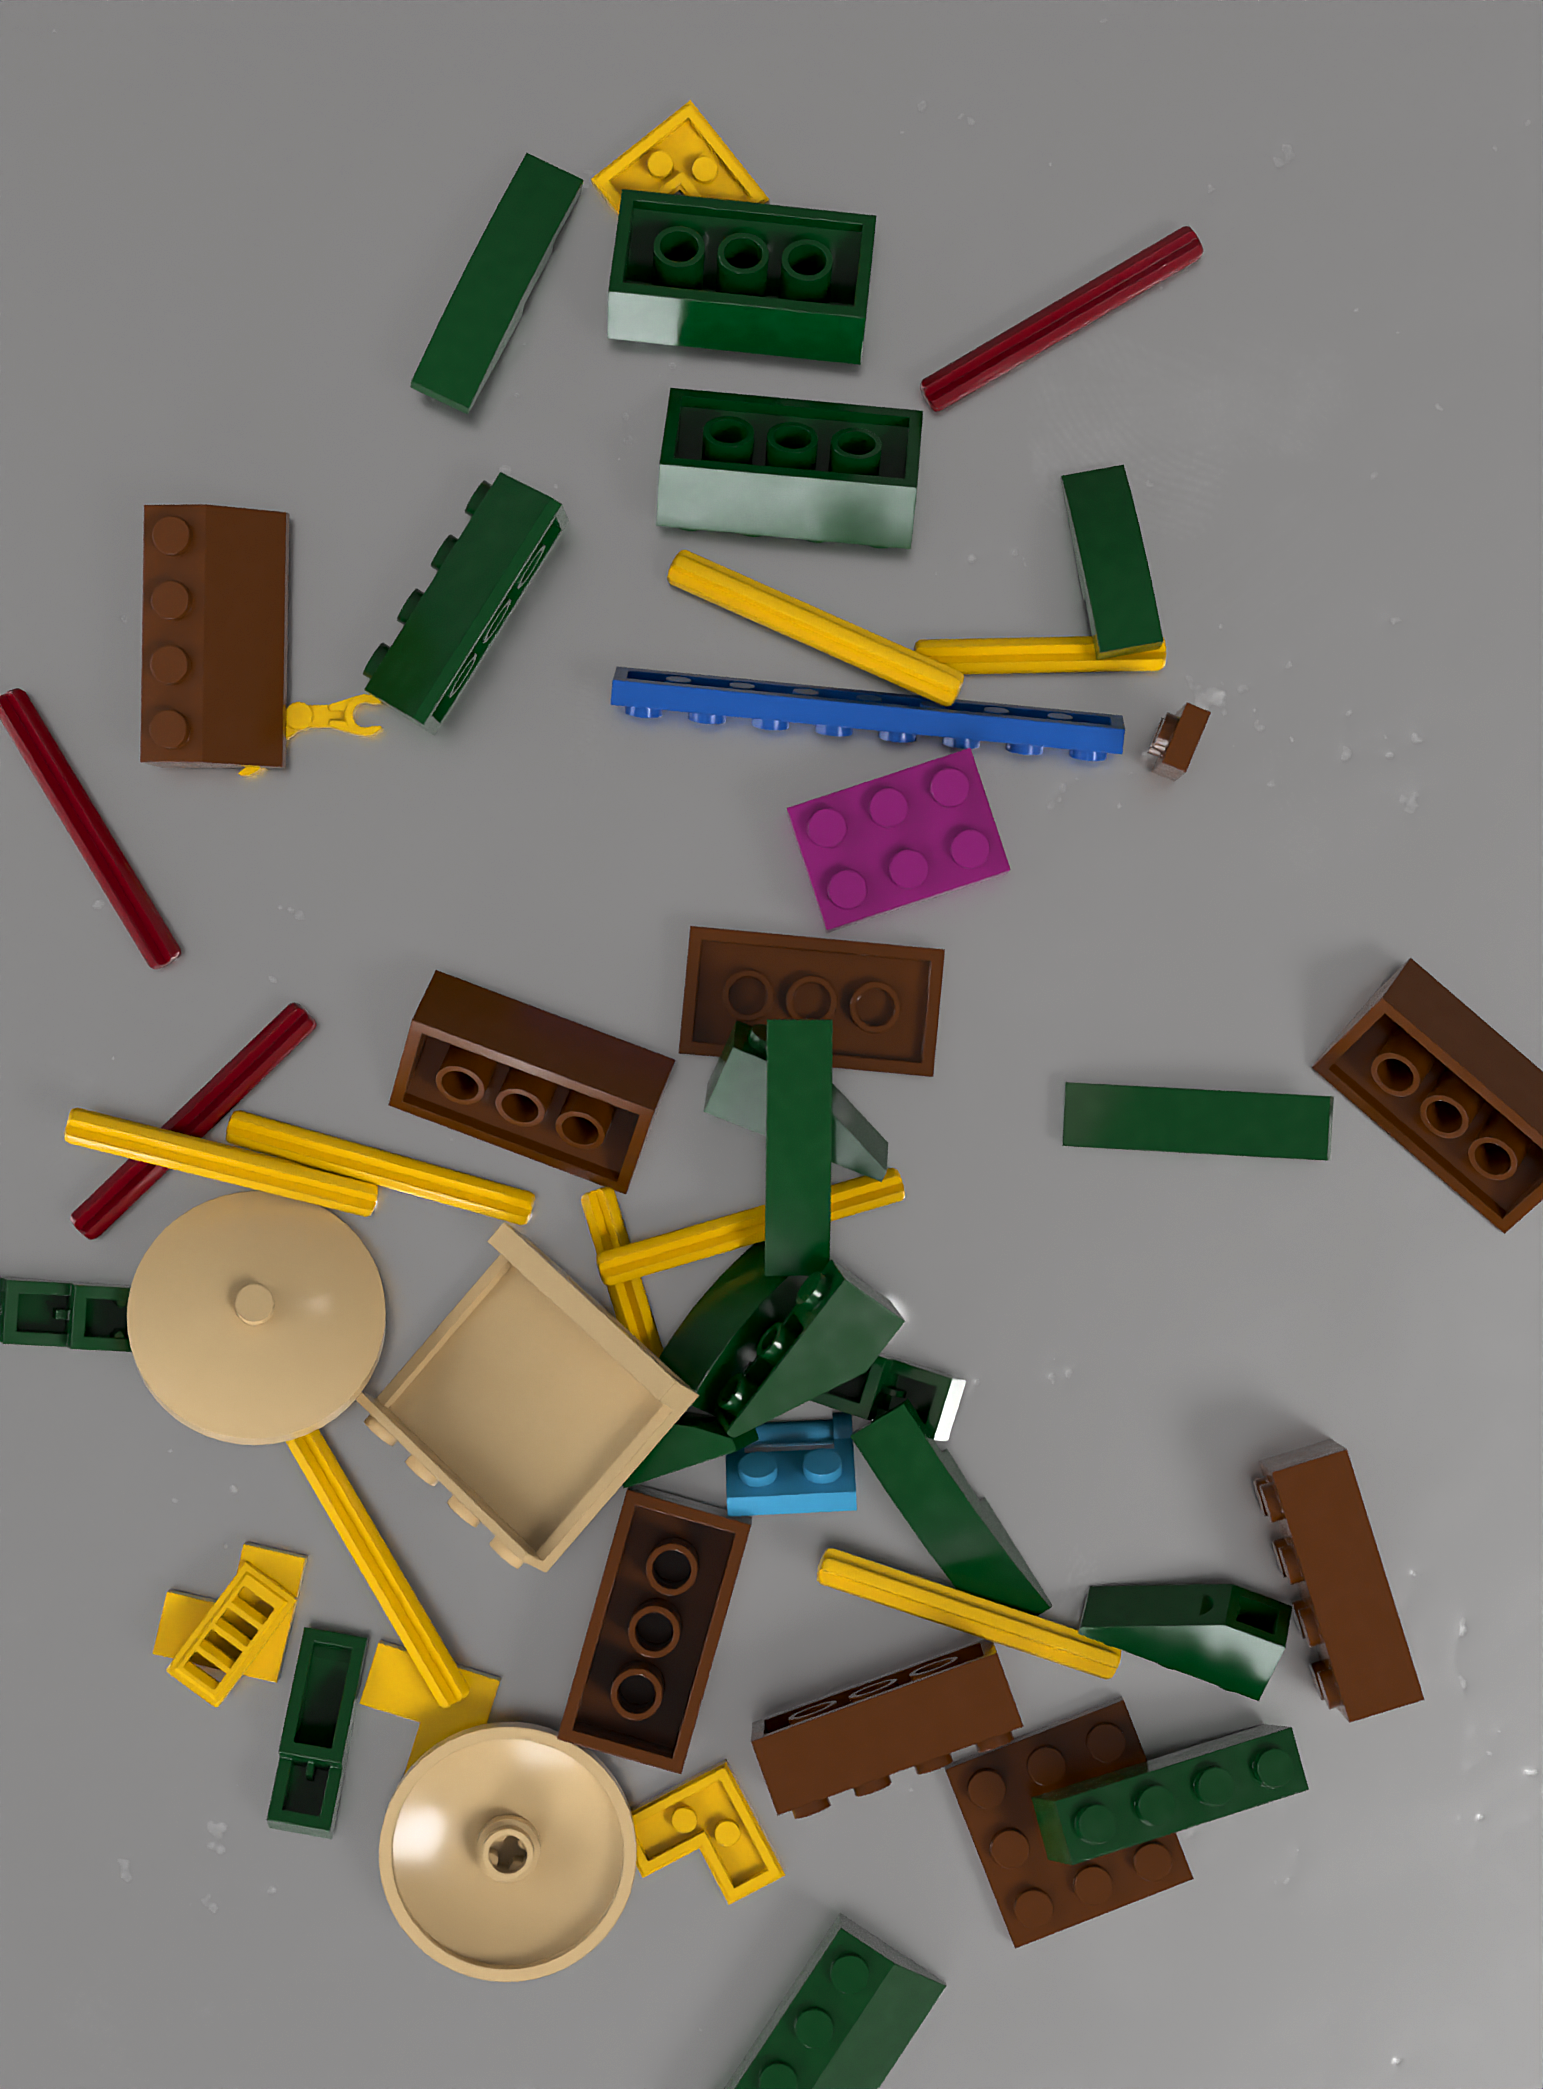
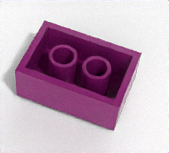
M971 748L787 808V815L826 933L1008 874L1011 870Z

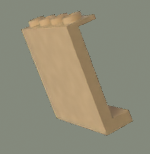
M504 1222L487 1241L500 1253L498 1258L376 1399L361 1392L355 1400L370 1413L364 1420V1423L374 1434L390 1446H394L398 1441L411 1453L405 1463L415 1474L433 1487L440 1481L453 1494L447 1501V1504L457 1515L475 1528L482 1522L495 1535L489 1545L499 1556L517 1569L523 1563H527L547 1573L699 1395L536 1244Z

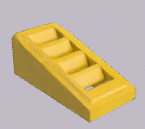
M246 1561L166 1668V1671L209 1704L218 1708L298 1598ZM244 1587L274 1608L268 1618L238 1597V1594ZM228 1608L258 1630L253 1639L222 1617ZM212 1630L242 1651L237 1660H234L206 1639ZM196 1652L226 1673L221 1682L190 1661Z

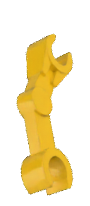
M368 694L357 695L329 705H307L303 702L292 703L287 708L286 741L297 733L307 731L310 728H332L367 738L376 736L383 731V728L381 726L360 727L356 723L355 713L362 705L382 706L383 703ZM245 767L238 774L242 777H252L259 774L264 768Z

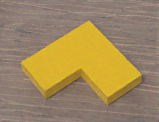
M691 100L591 178L593 186L617 216H619L622 189L770 204V199Z
M245 1542L237 1573L245 1562L248 1561L298 1598L308 1556ZM246 1587L238 1594V1597L267 1618L274 1610L272 1606ZM172 1589L168 1590L152 1654L174 1659L217 1600ZM298 1600L243 1675L275 1683L279 1681ZM229 1608L222 1616L251 1639L258 1632L255 1627ZM213 1630L206 1638L234 1660H237L242 1651ZM197 1652L190 1660L194 1664L219 1669Z
M380 1640L359 1704L420 1723L406 1766L405 1775L409 1768L435 1744L464 1729L488 1723L500 1685V1677L456 1664L470 1687V1693L454 1705L442 1708L434 1698L407 1649Z
M727 1759L630 1809L636 1833V1866L642 1878L697 1849H700L729 1905L785 1876L786 1871Z

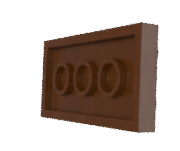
M690 926L678 1053L720 1057L736 1021L753 1026L755 1024L767 1025V1019H832V1068L933 1077L945 949Z

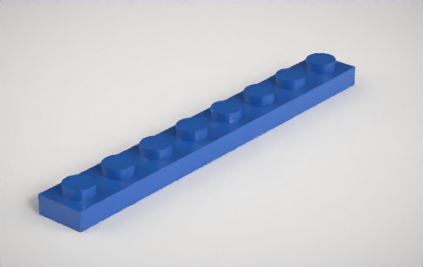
M617 667L612 680L611 705L625 706V714L640 718L661 717L663 710L688 712L689 720L703 724L725 723L726 716L751 718V725L760 729L787 730L789 729L790 722L813 724L817 733L837 737L851 736L853 728L879 731L878 737L880 739L898 743L915 742L917 735L942 737V744L960 749L979 748L980 741L1006 743L1005 749L1007 751L1022 755L1043 754L1044 747L1069 749L1070 757L1085 761H1104L1107 759V753H1123L1125 736L1123 715L958 699L951 706L945 707L917 695Z

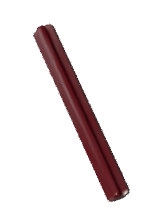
M1183 226L923 379L920 383V390L924 399L934 412H939L1200 259L1204 250L1199 238L1189 226Z
M15 688L0 696V720L142 956L152 969H160L167 966L181 955L180 947L28 695L20 688Z
M290 1003L161 1128L202 1138L315 1029L316 1022L314 1018L300 1004ZM129 1158L71 1214V1222L89 1240L98 1238L170 1168Z

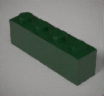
M1263 1724L1033 1796L1031 1799L1048 1860L1075 1865L1309 1790L1292 1727Z

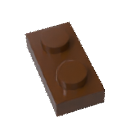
M1187 702L1175 715L1167 712L1165 717L1161 718L1147 753L1157 757L1152 769L1153 773L1172 781H1176L1186 773L1211 712Z

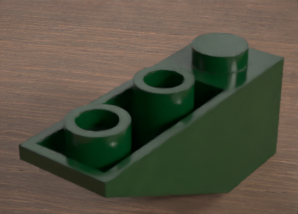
M832 1259L822 1272L816 1271L812 1273L800 1287L796 1297L797 1304L782 1324L777 1322L764 1333L757 1346V1356L745 1372L732 1376L722 1388L717 1400L718 1407L714 1412L726 1434L736 1438L865 1373L905 1322L893 1303Z
M1234 1584L1090 1586L1078 1634L1155 1662L1164 1668L1176 1670L1214 1684L1223 1690L1235 1692L1259 1701L1286 1648L1293 1606Z

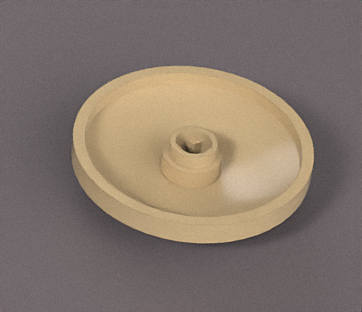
M263 1191L238 1192L208 1200L190 1209L167 1226L153 1241L144 1254L131 1284L127 1306L128 1337L137 1369L145 1385L159 1404L179 1422L196 1432L223 1442L241 1445L276 1444L305 1436L325 1426L345 1411L361 1394L378 1364L383 1348L386 1330L385 1296L379 1272L368 1249L356 1233L335 1214L319 1205Z
M495 1722L464 1729L445 1738L426 1751L409 1768L392 1794L385 1812L379 1843V1869L386 1899L393 1915L408 1937L424 1953L453 1971L469 1977L496 1982H520L551 1975L569 1967L591 1952L608 1935L626 1906L635 1877L637 1861L636 1833L630 1806L622 1788L606 1765L588 1748L557 1740L558 1731L522 1722Z

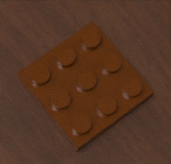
M1122 1697L1014 1738L1010 1743L996 1749L978 1752L945 1766V1771L1015 1949L1194 1879L1176 1832L1075 1865L1048 1860L1031 1797L1147 1761Z

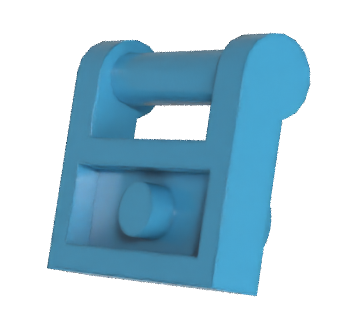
M832 1412L833 1419L766 1422L756 1427L760 1440L736 1452L725 1455L728 1517L856 1511L853 1440L850 1437L853 1434L852 1415L845 1412ZM834 1444L833 1449L819 1448L812 1450L756 1451L745 1453L747 1448Z

